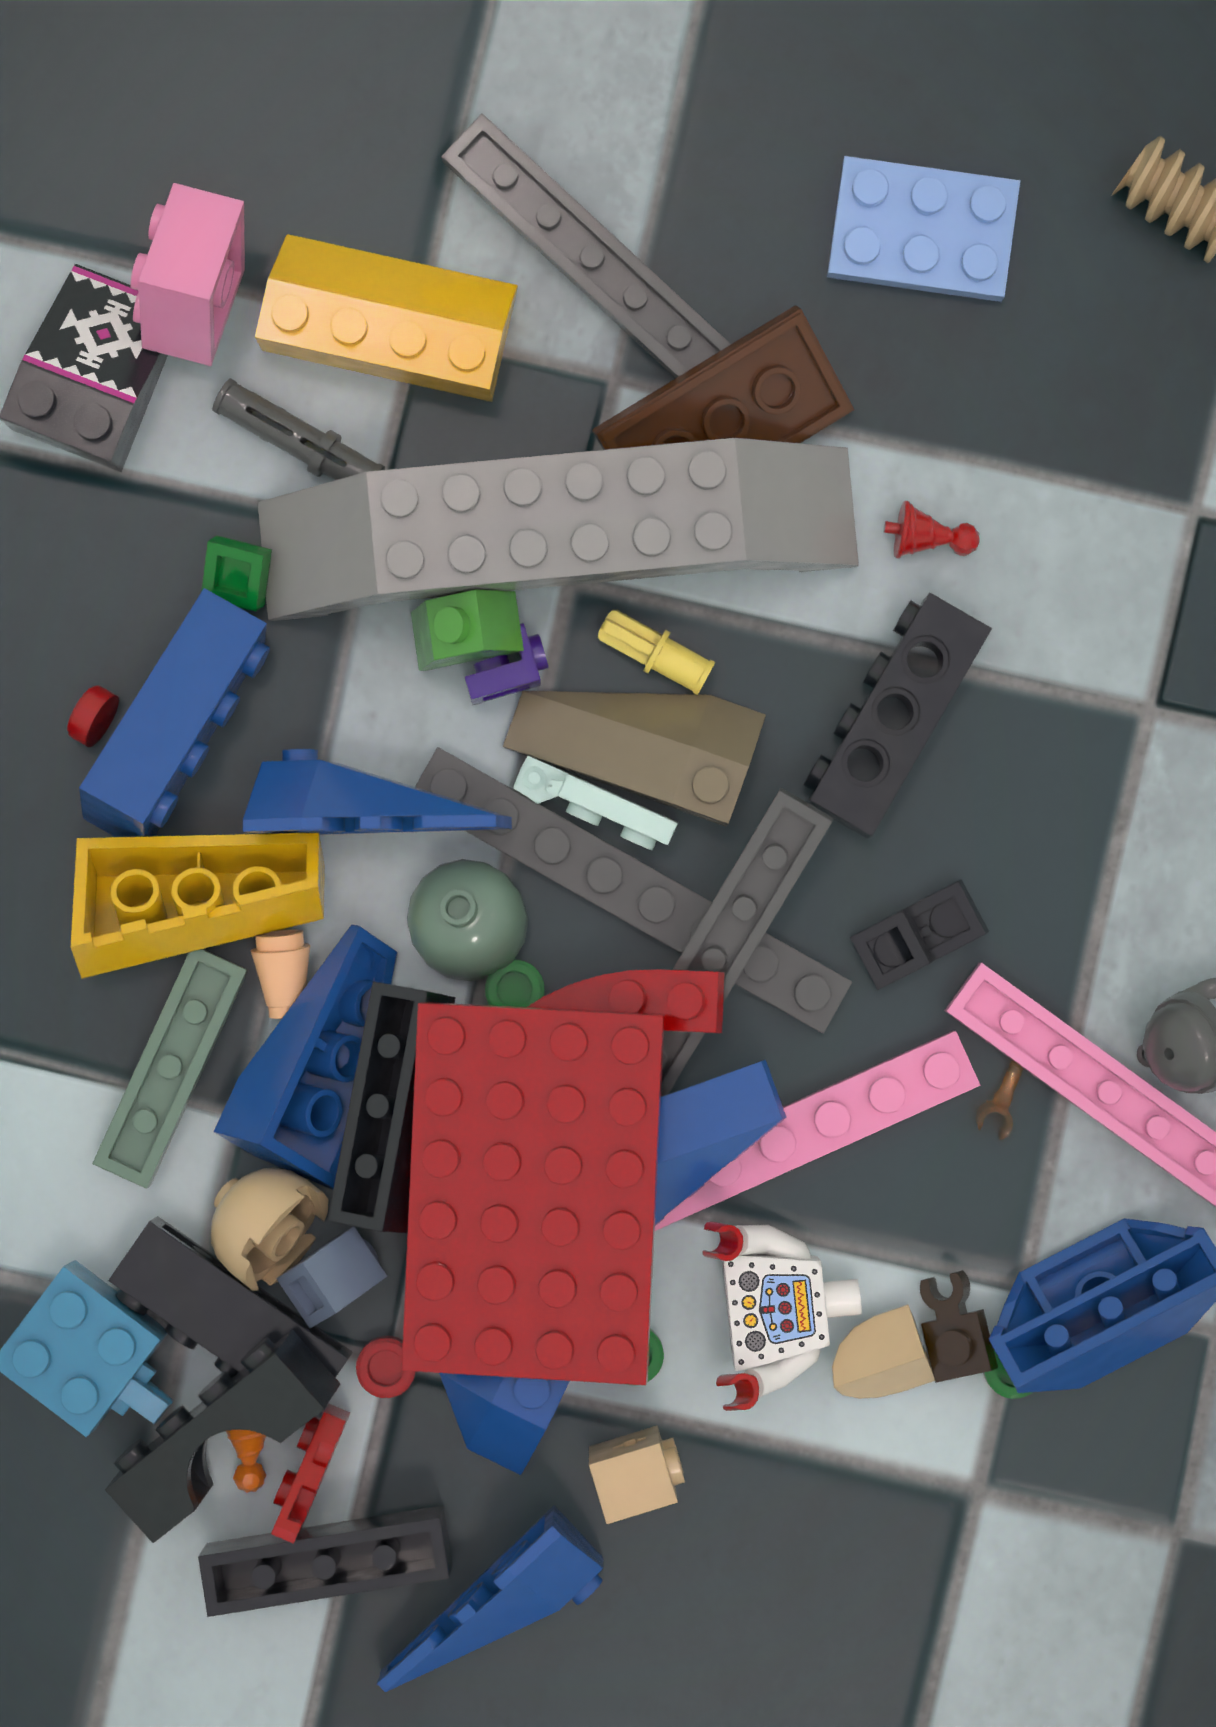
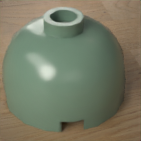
M460 859L440 864L421 879L410 897L407 924L412 945L430 968L447 978L472 982L483 979V976L493 974L499 968L502 970L514 961L525 943L528 915L521 893L505 873L485 862Z

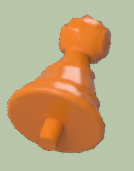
M249 1430L225 1431L228 1435L227 1438L231 1441L237 1453V1458L242 1462V1464L237 1466L233 1477L238 1489L246 1493L256 1492L263 1486L266 1478L262 1465L256 1462L260 1451L264 1447L266 1436Z

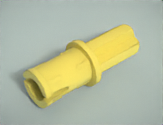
M612 610L607 615L598 633V638L601 642L645 665L643 670L645 673L649 674L652 669L688 688L696 695L700 692L715 664L711 659L709 661L668 638L671 632L665 630L662 635L619 610Z

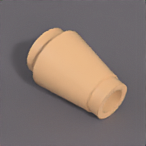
M282 929L255 936L256 948L251 950L266 1006L268 1007L269 1018L282 1019L307 985L310 944L304 943L303 930Z

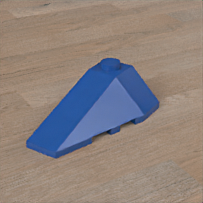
M351 924L238 1077L214 1129V1133L255 1157L283 1169L291 1170L308 1180L333 1190L372 983L374 981L391 984L397 951L362 927Z

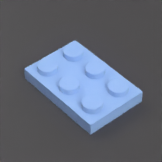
M844 156L827 278L1002 302L1005 297L1020 180Z

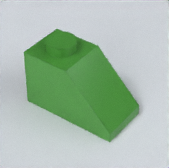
M466 591L426 600L411 612L419 671H428L524 651L515 591Z

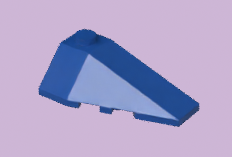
M315 749L282 750V761L262 762L243 817V832L260 834L319 833V835L512 829V817L340 763L318 760V750Z
M766 1060L661 1097L655 1226L681 1202L701 1189L704 1183L722 1168L736 1160L787 1118Z
M554 1505L381 1670L377 1684L384 1692H387L559 1611L570 1600L576 1605L581 1604L603 1581L598 1575L603 1569V1556Z

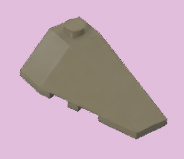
M522 691L503 747L726 827L731 819L766 715L712 695Z

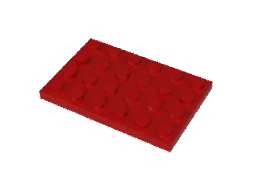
M433 1002L418 1003L401 1371L646 1386L649 1364L665 1014Z

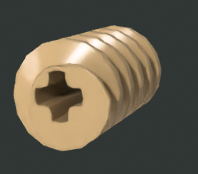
M1159 136L1144 147L1112 195L1128 186L1130 190L1125 206L1129 209H1133L1144 200H1148L1149 205L1145 220L1149 223L1167 213L1169 217L1165 234L1168 236H1172L1183 227H1187L1188 233L1184 247L1188 250L1206 240L1208 245L1204 261L1209 263L1216 254V178L1204 187L1200 185L1205 169L1201 163L1196 164L1185 173L1181 172L1185 152L1181 149L1166 159L1161 158L1165 138Z

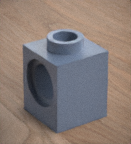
M353 1226L276 1279L308 1327L312 1328L342 1310L385 1279L387 1275L380 1266L377 1253L372 1245L363 1239Z

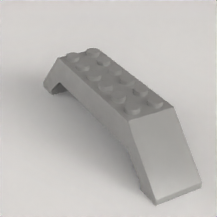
M727 438L364 472L258 502L261 546L272 549L266 591L269 621L328 616L331 613L383 602L437 598L471 590L513 591L740 569L809 572L859 566L848 448Z

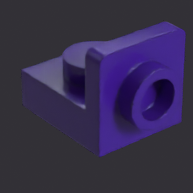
M521 623L524 651L518 652L520 661L510 663L508 655H501L485 659L473 665L475 674L465 676L472 706L541 686L538 671L549 667L539 634L528 637L525 625Z

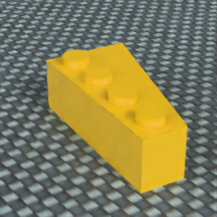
M319 833L77 838L71 950L81 979L324 919L325 864Z

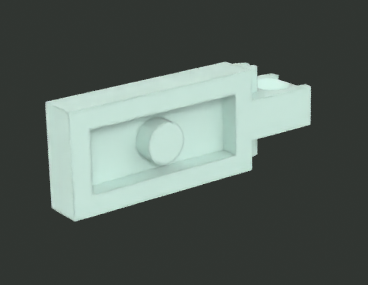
M527 756L513 787L537 804L558 796L570 802L565 812L598 826L602 816L624 826L620 835L622 838L652 851L657 841L666 845L670 843L679 823L531 756Z

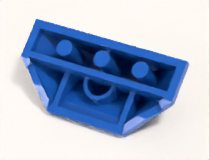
M1124 1218L1019 1272L1003 1306L998 1324L994 1326L989 1337L990 1344L1017 1392L1080 1389L1187 1334L1216 1302V1247L1205 1229L1201 1227L1187 1226L1186 1229L1166 1223Z
M439 1373L467 1449L519 1475L524 1471L543 1437L570 1382L563 1380Z

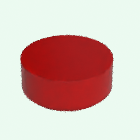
M100 685L89 688L79 699L72 711L67 726L69 737L87 747L94 746L106 733L114 719L119 705L118 695Z
M380 1336L368 1342L361 1350L356 1362V1375L361 1386L371 1395L379 1398L396 1397L406 1391L413 1382L416 1371H401L402 1339L394 1336Z

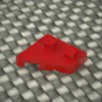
M328 1404L321 1418L315 1416L306 1423L296 1447L306 1451V1454L297 1473L287 1469L277 1491L273 1504L282 1507L271 1532L272 1535L294 1544L305 1523L351 1412Z

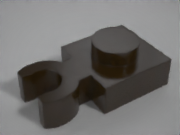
M963 1270L950 1274L953 1291L949 1298L939 1293L935 1277H930L920 1282L921 1297L924 1303L935 1311L936 1320L921 1324L935 1383L984 1373L998 1368L994 1349L989 1341L990 1333L984 1309L967 1312L965 1302L970 1294V1281Z

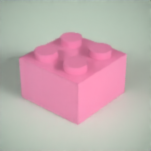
M173 183L166 205L156 204L153 210L148 233L149 239L153 241L148 255L139 253L133 266L131 288L138 290L133 310V322L140 323L143 349L212 366L245 270L244 201Z

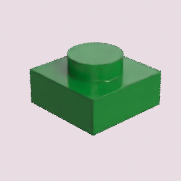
M216 535L207 542L202 590L205 588L237 607L252 611L259 610L265 605L272 549Z

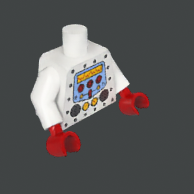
M710 1221L704 1225V1230L719 1232L720 1243L715 1250H703L702 1254L708 1258L722 1260L733 1365L735 1371L745 1370L744 1373L720 1375L716 1380V1385L729 1386L734 1384L736 1388L735 1400L731 1404L723 1405L724 1410H748L756 1404L759 1397L787 1386L818 1361L820 1349L830 1345L827 1318L862 1314L858 1279L823 1282L822 1265L818 1256L810 1255V1250L805 1242L770 1225L733 1226Z

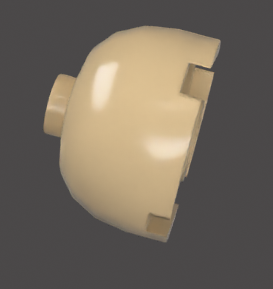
M264 1168L253 1171L240 1180L237 1178L230 1180L221 1188L214 1200L216 1210L212 1218L211 1244L217 1258L234 1277L252 1291L259 1290L257 1281L261 1279L270 1286L278 1282L276 1278L295 1266L312 1246L316 1237L305 1233L313 1223L315 1215L323 1222L325 1221L328 1213L329 1199L307 1179L286 1169Z

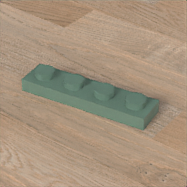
M204 949L188 953L94 1158L93 1165L146 1189L151 1186L248 974V969Z

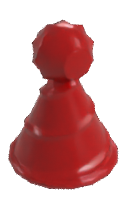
M904 501L901 505L898 522L885 521L883 530L884 533L895 534L894 557L897 559L904 555H913L916 552L928 549L934 550L936 547L949 544L955 554L967 556L976 551L980 542L979 532L973 525L962 523L951 530L948 526L940 524L930 515H926L915 508L909 501Z

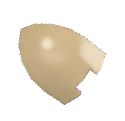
M909 1305L873 1316L855 1326L839 1344L832 1365L834 1388L839 1393L858 1399L880 1398L935 1381L928 1355L924 1352L916 1328L917 1325Z

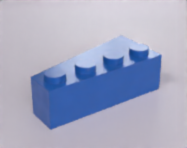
M205 588L202 590L80 785L79 792L84 820L114 837H150L156 835L159 828H162L171 816L178 802V795L188 777H194L204 762L210 748L207 744L217 726L223 728L233 715L240 700V696L236 695L246 675L254 678L267 659L270 652V647L264 644L266 641L267 623Z

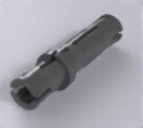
M231 378L222 386L214 401L212 411L222 414L259 436L264 441L275 445L308 464L307 471L317 477L325 474L334 480L364 472L385 470V466L373 462L341 443L342 437L332 430L326 433L320 431L280 406L242 387ZM252 412L260 413L293 432L291 436L286 435L253 416ZM310 442L347 463L345 467L340 466L307 447L305 443Z

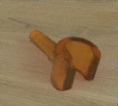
M1013 1060L1010 1062L994 1099L981 1104L976 1113V1123L979 1131L988 1114L998 1112L1005 1116V1121L998 1132L999 1140L1008 1137L1012 1131L1013 1120L1009 1107L1013 1099V1093L1024 1070Z

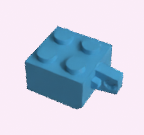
M74 1260L63 1266L1 1348L0 1372L85 1437H88L98 1427L111 1409L123 1416L131 1407L147 1420L156 1424L173 1403V1399L150 1381L157 1371L147 1361L166 1337L167 1333L163 1326L148 1314L141 1315L124 1305L115 1296L117 1293L115 1289Z

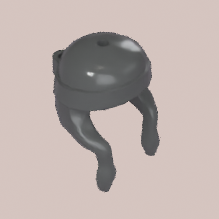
M1216 978L1201 981L1183 991H1179L1162 1002L1147 1023L1143 1044L1137 1049L1139 1062L1145 1067H1150L1152 1073L1162 1083L1180 1092L1204 1094L1216 1091V1008L1209 1001L1216 998Z

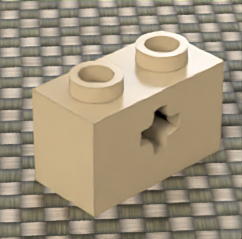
M658 1426L589 1446V1467L606 1524L678 1503L675 1485L685 1483L683 1468L674 1439L670 1438L662 1441Z

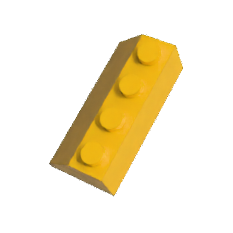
M287 234L267 280L255 339L261 350L265 352L492 402L518 285Z

